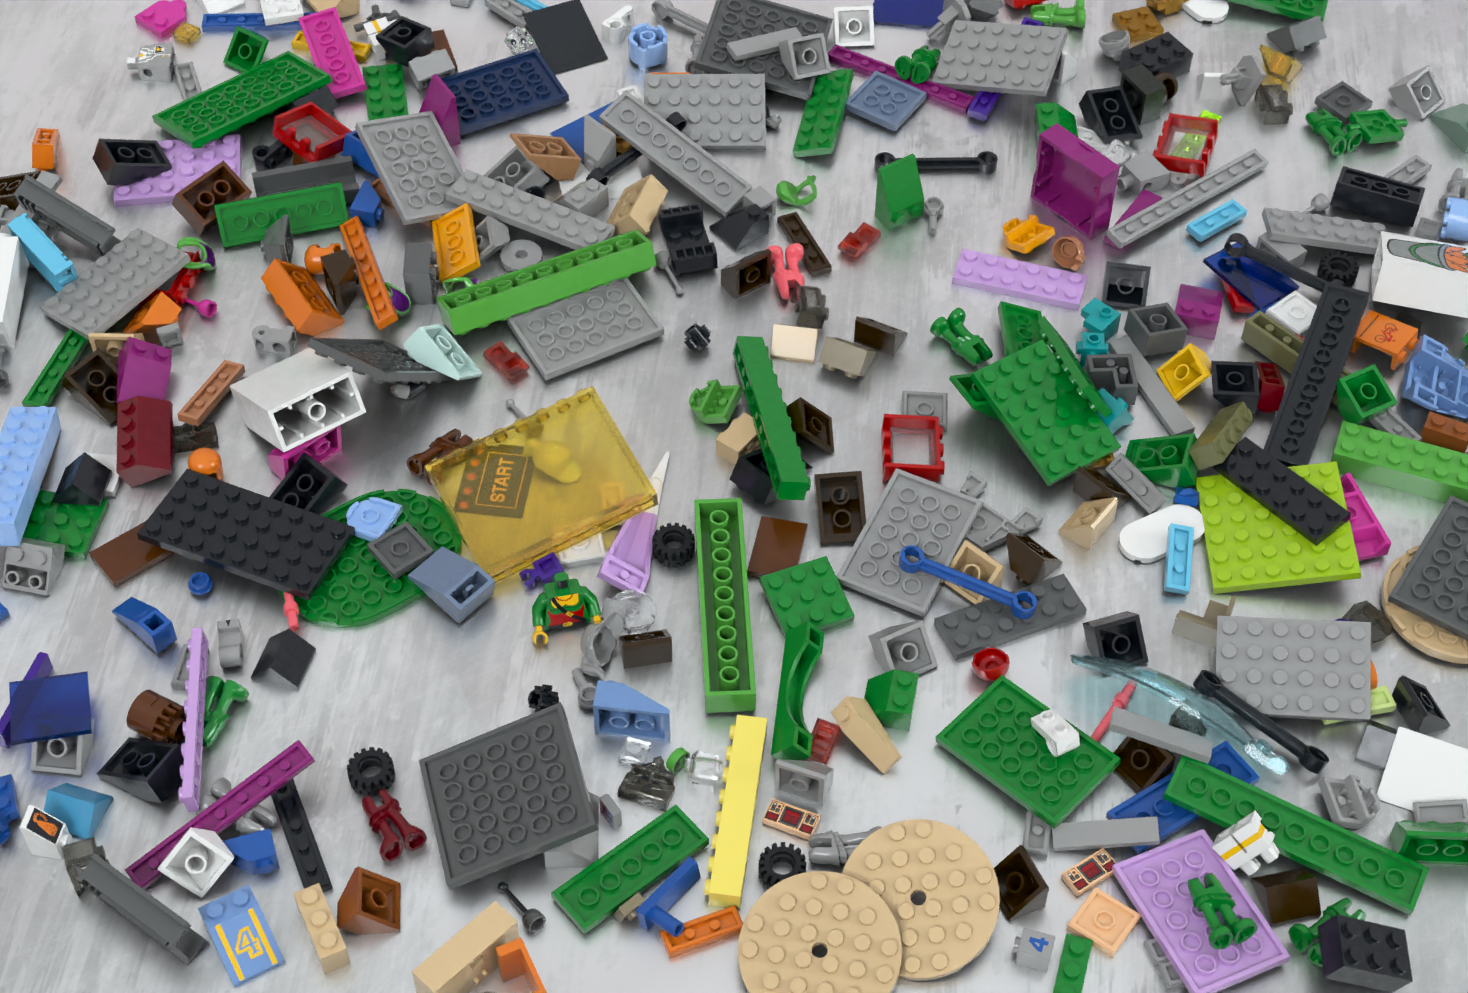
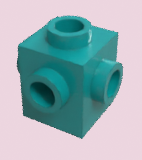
M1082 332L1081 340L1076 342V354H1079V362L1082 367H1085L1087 355L1108 354V343L1104 340V333Z

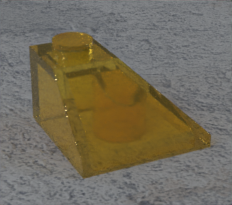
M1260 45L1259 50L1267 73L1272 77L1271 81L1279 85H1283V83L1289 85L1300 73L1303 65L1295 58Z

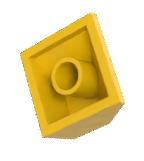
M1189 343L1156 371L1164 386L1175 401L1178 402L1210 377L1211 363L1204 351Z

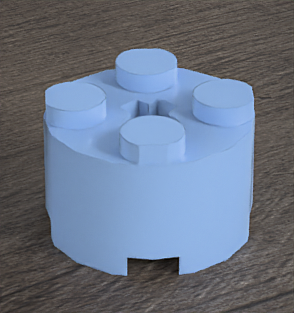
M649 23L638 24L633 27L628 35L629 57L631 61L637 64L640 69H648L651 66L665 63L668 54L666 30L658 25V28L649 26Z
M1448 197L1446 209L1450 211L1445 210L1443 225H1447V227L1442 226L1440 238L1468 242V199Z

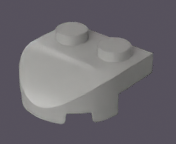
M1352 774L1344 780L1323 777L1318 782L1332 823L1349 829L1363 828L1375 818L1376 813L1380 810V801L1373 788L1367 789L1359 783L1361 778Z

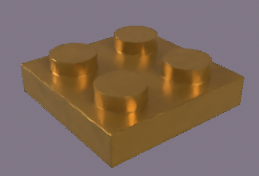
M1148 6L1113 13L1112 21L1117 28L1129 31L1130 43L1164 34V28Z

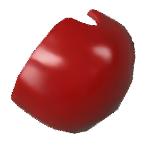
M992 647L975 653L971 663L973 671L979 679L993 682L1001 675L1005 676L1007 674L1010 660L1005 652Z

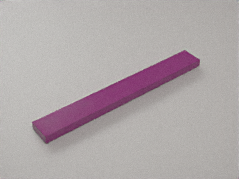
M836 44L828 52L829 62L846 69L852 68L854 72L870 77L875 71L881 72L927 92V100L964 114L967 113L969 106L975 98L928 79L919 84L913 83L911 76L904 80L897 74L894 66Z
M297 740L127 867L125 872L134 883L145 890L165 875L157 870L159 865L190 827L215 831L217 835L313 764L315 762L314 758L300 740Z

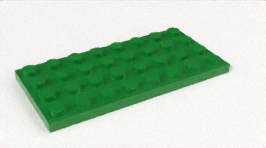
M287 51L152 117L155 124L192 149H197L212 140L220 139L222 135L230 131H236L241 126L256 121L257 118L265 114L273 113L275 109L281 106L289 105L292 101L331 83L332 80L330 74L294 53Z

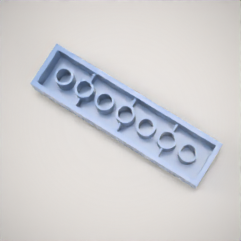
M17 406L10 407L0 432V546L20 545L61 431L57 407Z

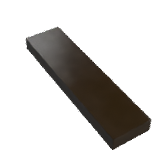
M793 212L777 217V223L791 244L799 243L803 246L804 256L801 261L810 275L815 277L831 272L832 266L798 213Z

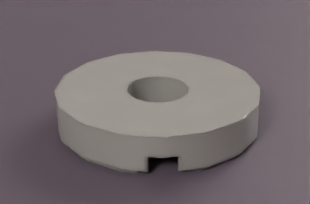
M521 239L506 244L501 250L500 260L502 267L510 272L542 262L543 254L537 243ZM525 256L526 258L518 259L517 257Z

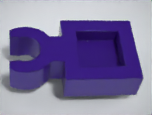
M554 552L532 562L534 569H525L519 575L522 580L531 578L524 583L527 590H530L540 580H542L544 585L553 581L554 575L564 572V569Z

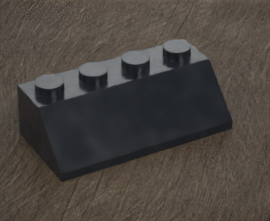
M1343 166L1330 205H1334L1340 210L1348 209L1355 211L1359 215H1370L1380 221H1392L1402 227H1413L1425 188Z

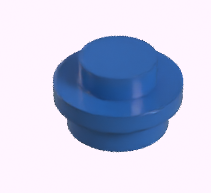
M204 572L193 574L188 582L190 592L195 595H204L213 587L211 577Z

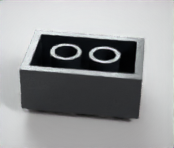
M1166 32L1123 51L1119 71L1122 73L1125 70L1142 64L1153 75L1166 71L1173 74L1176 78L1190 72L1193 53L1173 35Z
M1338 914L1317 926L1324 978L1391 993L1413 981L1405 930Z

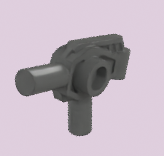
M372 5V14L366 18L367 21L355 24L354 30L355 32L365 30L363 24L386 17L387 21L390 22L401 16L397 10H393L391 13H381L378 5Z

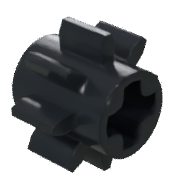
M695 323L685 331L686 338L684 343L690 350L695 348L700 351L710 343L709 336L711 331L705 324L700 327Z
M535 685V690H532L528 696L529 708H535V712L559 703L558 692L552 691V685Z

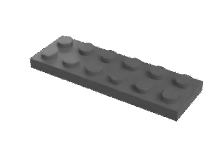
M1061 574L1012 591L1014 594L1019 591H1028L1036 597L1037 605L1031 618H1017L1012 614L1011 607L989 599L934 619V625L954 659L959 660L978 653L983 649L996 647L1084 616L1087 609L1066 576ZM1018 601L1023 609L1031 608L1029 603Z

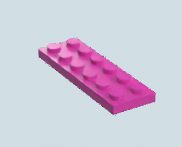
M336 7L298 18L315 66L331 76L332 82L326 85H328L334 99L367 90Z

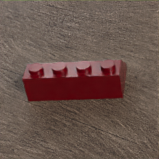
M137 395L118 403L116 473L131 488L173 473V404L171 401Z

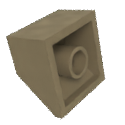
M826 336L818 362L823 363V368L834 372L840 369L845 371V376L857 379V376H865L878 351L838 337Z

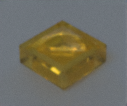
M183 22L173 32V37L190 44L201 34L200 27Z

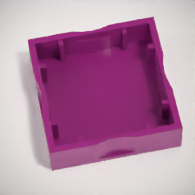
M1056 123L1039 135L1036 155L1037 166L1033 175L1030 197L1052 213L1063 218L1085 237L1093 240L1109 228L1120 166Z

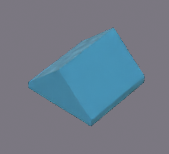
M64 783L47 791L44 812L64 822L72 837L89 842L112 803L113 796Z

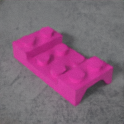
M1346 473L1340 479L1347 510L1351 513L1350 524L1358 560L1362 561L1387 555L1391 541L1351 473Z

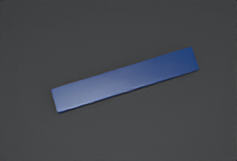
M303 12V13H304V16H307V15H310V14H313V13H317V12ZM263 13L204 14L201 26L203 32L235 31L237 26L252 31L302 30L299 21L266 26Z

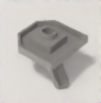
M944 0L943 13L937 17L939 22L926 35L931 41H934L945 30L951 32L955 20L971 21V15L966 3L963 0Z
M1248 55L1243 56L1230 73L1220 76V84H1231L1240 104L1246 106L1267 75L1257 56Z

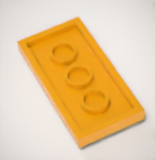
M468 203L432 221L441 283L450 278L462 277L480 267L472 208Z

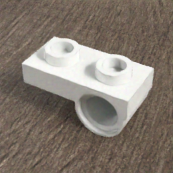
M626 5L601 24L603 40L612 44H619L624 41V30L634 24L633 8Z
M1053 708L1030 718L1032 727L1045 738L1047 747L1054 757H1058L1080 746L1078 731Z

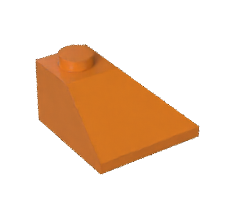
M160 292L139 306L122 333H143L145 335L157 332L156 328L176 323L179 320L177 316L182 308L163 292Z

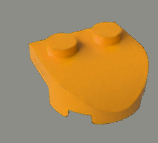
M1028 215L1026 220L1019 221L1016 217L1003 225L1002 233L1007 248L1027 254L1035 247L1047 242L1049 238L1055 235L1054 227L1040 224L1038 216Z

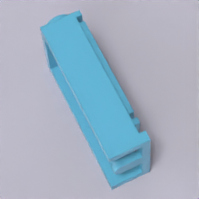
M26 213L15 217L7 224L11 236L19 238L28 261L57 292L62 290L66 284L78 278L71 260L68 261L67 257L28 218Z

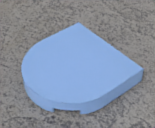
M370 497L369 500L359 503L357 501L350 506L346 514L347 525L355 527V536L372 542L391 530L402 513L403 508L402 505L381 498Z

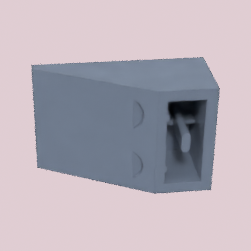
M443 546L408 575V578L458 624L494 593L495 580L479 565Z

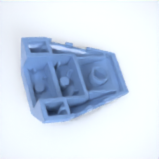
M1423 335L1406 364L1400 396L1420 407L1468 419V369L1463 366L1465 362L1460 358L1458 360L1447 353L1448 348L1442 343Z

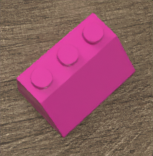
M339 425L286 452H282L278 448L273 449L268 454L270 469L283 480L303 452L321 463L342 450L341 426Z

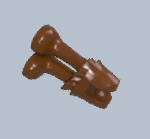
M455 428L444 436L436 438L435 441L431 442L430 448L426 451L409 457L406 461L407 467L417 477L424 473L425 479L431 486L439 487L444 480L442 469L452 460L458 461L472 446L473 439L468 435L461 437V431Z

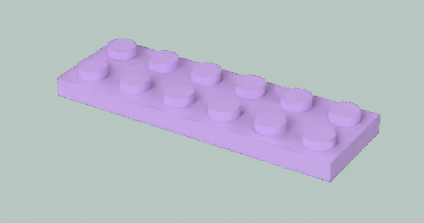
M962 248L952 278V284L1078 311L1088 275Z

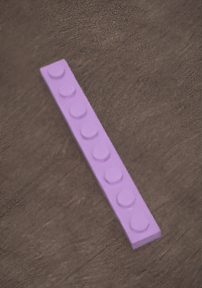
M202 627L192 628V637L188 639L190 659H187L186 662L189 679L185 681L188 700L184 701V711L187 717L182 726L185 736V743L181 744L184 765H180V776L183 782L182 787H179L178 795L180 802H184L188 812L199 811L208 660V639Z

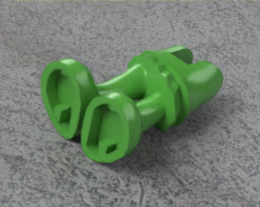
M1076 0L1075 5L1070 8H1059V2L1056 4L1032 5L1030 7V19L1043 22V26L1052 27L1053 24H1061L1079 29L1085 28L1086 11L1084 9V0Z

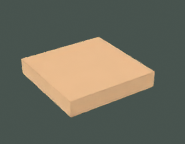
M1095 887L1068 923L1067 930L1078 937L1093 940L1092 945L1113 958L1140 921L1141 915Z

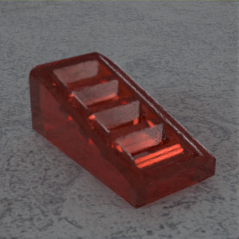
M817 718L811 733L813 735L812 749L816 748L826 753L821 755L813 752L811 749V757L820 759L823 764L828 765L841 734V728L837 724ZM820 731L832 735L831 739L819 735ZM816 740H820L822 742L828 743L829 745L828 747H826L815 742Z

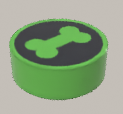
M682 747L677 748L668 757L666 767L674 774L680 772L688 763L690 753Z

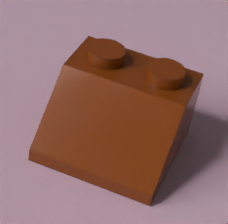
M1429 411L1421 433L1423 438L1421 442L1464 453L1468 446V424Z

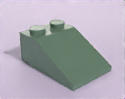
M1462 103L1431 113L1429 118L1464 154H1467L1468 105Z

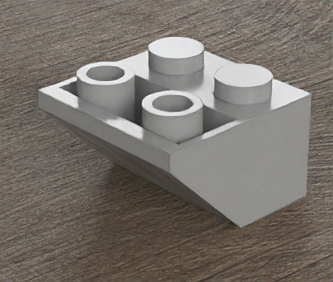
M22 537L19 546H7L2 587L49 595L63 568L65 545Z

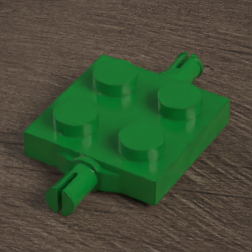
M1385 109L1351 112L1348 119L1352 124H1347L1345 130L1347 133L1354 129L1360 130L1368 144L1402 141L1405 134L1399 127H1406L1408 122L1406 119L1396 120L1392 118Z

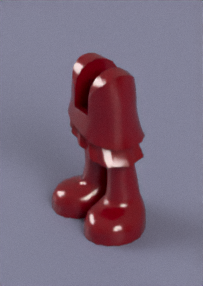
M381 789L378 791V796L382 803L379 807H376L369 795L362 799V807L368 818L369 826L374 833H380L383 841L379 854L383 861L392 862L400 857L403 851L402 841L409 851H415L425 844L427 836L424 831L411 825L401 814L402 808L399 807L398 800L393 798L387 790ZM393 822L395 824L396 828L398 829L401 835L402 841L390 827V823Z

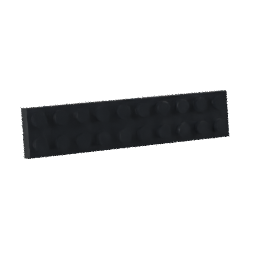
M1326 282L1263 449L1287 467L1308 465L1310 463L1337 389V380L1341 378L1370 297L1369 292Z

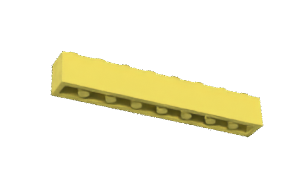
M737 715L736 725L731 724L729 739L733 740L732 746H727L726 761L730 762L729 767H724L722 782L726 783L725 789H720L719 804L723 806L722 811H717L715 826L719 827L718 834L713 833L712 849L716 850L715 856H710L708 863V872H712L711 879H706L704 895L709 896V906L728 908L735 905L738 910L741 909L767 735V718Z

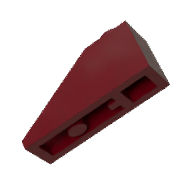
M1255 361L1254 363H1257L1260 393L1257 408L1266 413L1278 411L1285 390V384L1277 364Z

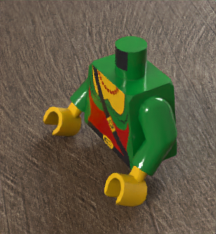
M564 572L555 574L554 582L546 583L543 586V593L538 595L532 606L533 627H535V631L531 636L532 641L537 644L536 637L539 634H543V643L546 644L548 642V636L543 632V626L545 630L589 623L591 622L590 618H593V623L602 622L603 620L600 618L602 613L597 597L586 586H580L578 579H569L568 574Z

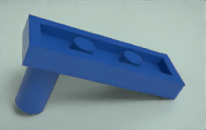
M688 857L636 909L639 924L642 928L649 931L654 925H657L674 937L682 933L684 923L667 913V911L701 878L696 860Z

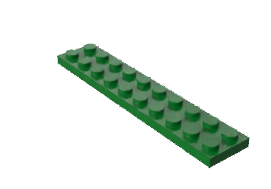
M1183 755L1163 796V799L1226 829L1253 811H1256L1262 818L1261 823L1266 830L1275 834L1273 842L1279 849V854L1408 915H1411L1429 871L1428 867L1208 764Z

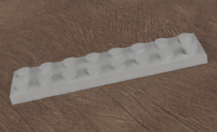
M627 90L599 115L600 122L724 217L744 199V194L752 190V185Z
M466 170L446 193L447 201L460 206L468 203L473 211L486 216L489 215L494 219L574 250L607 240L615 233V226L470 170Z

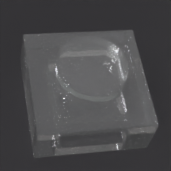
M626 737L619 754V763L643 769L651 749V743Z

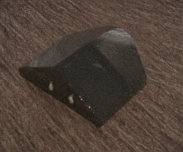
M1367 600L1354 604L1342 617V619L1354 622H1371V644L1383 641L1392 633V623L1387 616Z

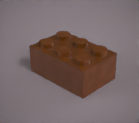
M223 160L176 193L172 205L201 236L218 224L214 205L249 199L252 191Z

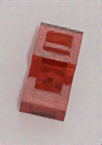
M863 222L854 233L849 232L837 247L839 250L856 258L867 251L881 237V231Z
M499 341L483 352V357L500 373L511 380L527 371L530 367L516 351L512 353L502 341Z

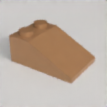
M510 134L509 137L524 155L558 181L574 179L581 158L563 137Z

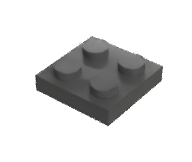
M1344 81L1317 96L1314 102L1320 108H1324L1331 115L1337 117L1343 124L1349 122L1348 117L1351 112L1367 111L1373 101Z
M407 521L367 544L368 551L394 580L421 565L434 554V550Z

